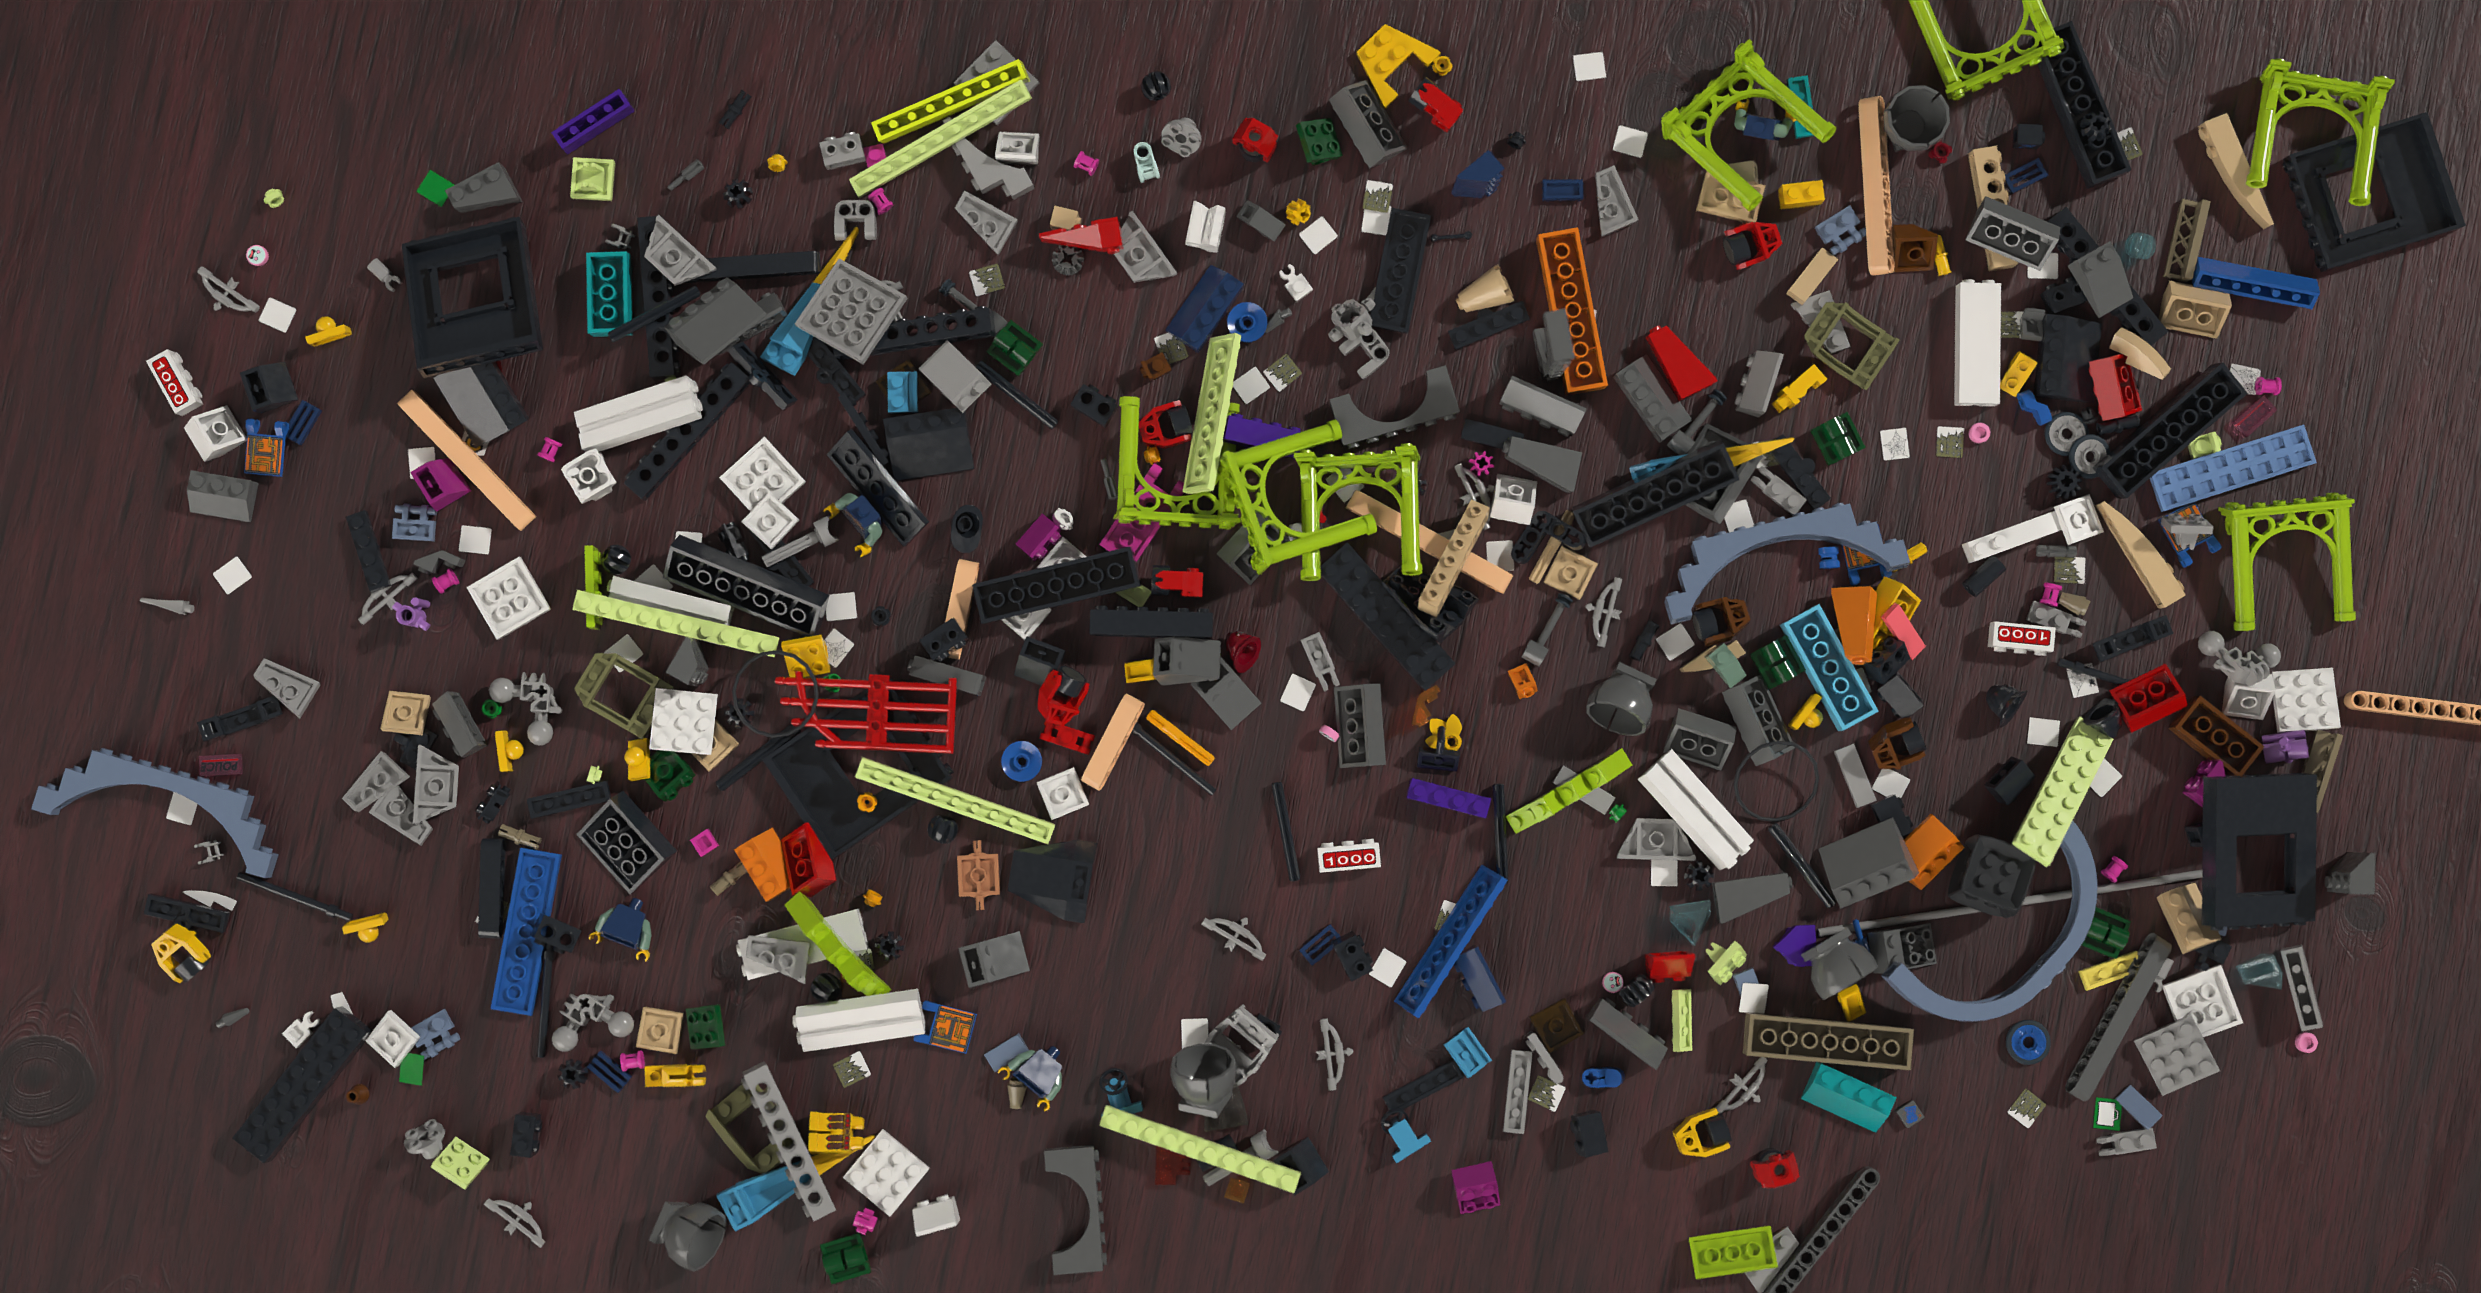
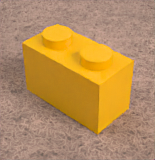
M1822 180L1783 184L1778 189L1780 209L1820 205L1825 200Z

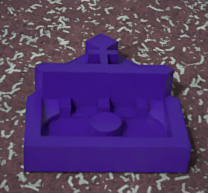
M1815 925L1787 927L1786 933L1772 947L1786 958L1788 964H1793L1797 967L1812 966V962L1810 960L1805 962L1801 954L1816 946Z

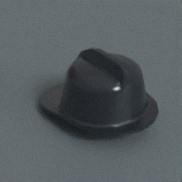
M973 505L961 506L951 519V542L953 547L961 553L974 551L980 542L983 516L977 507Z

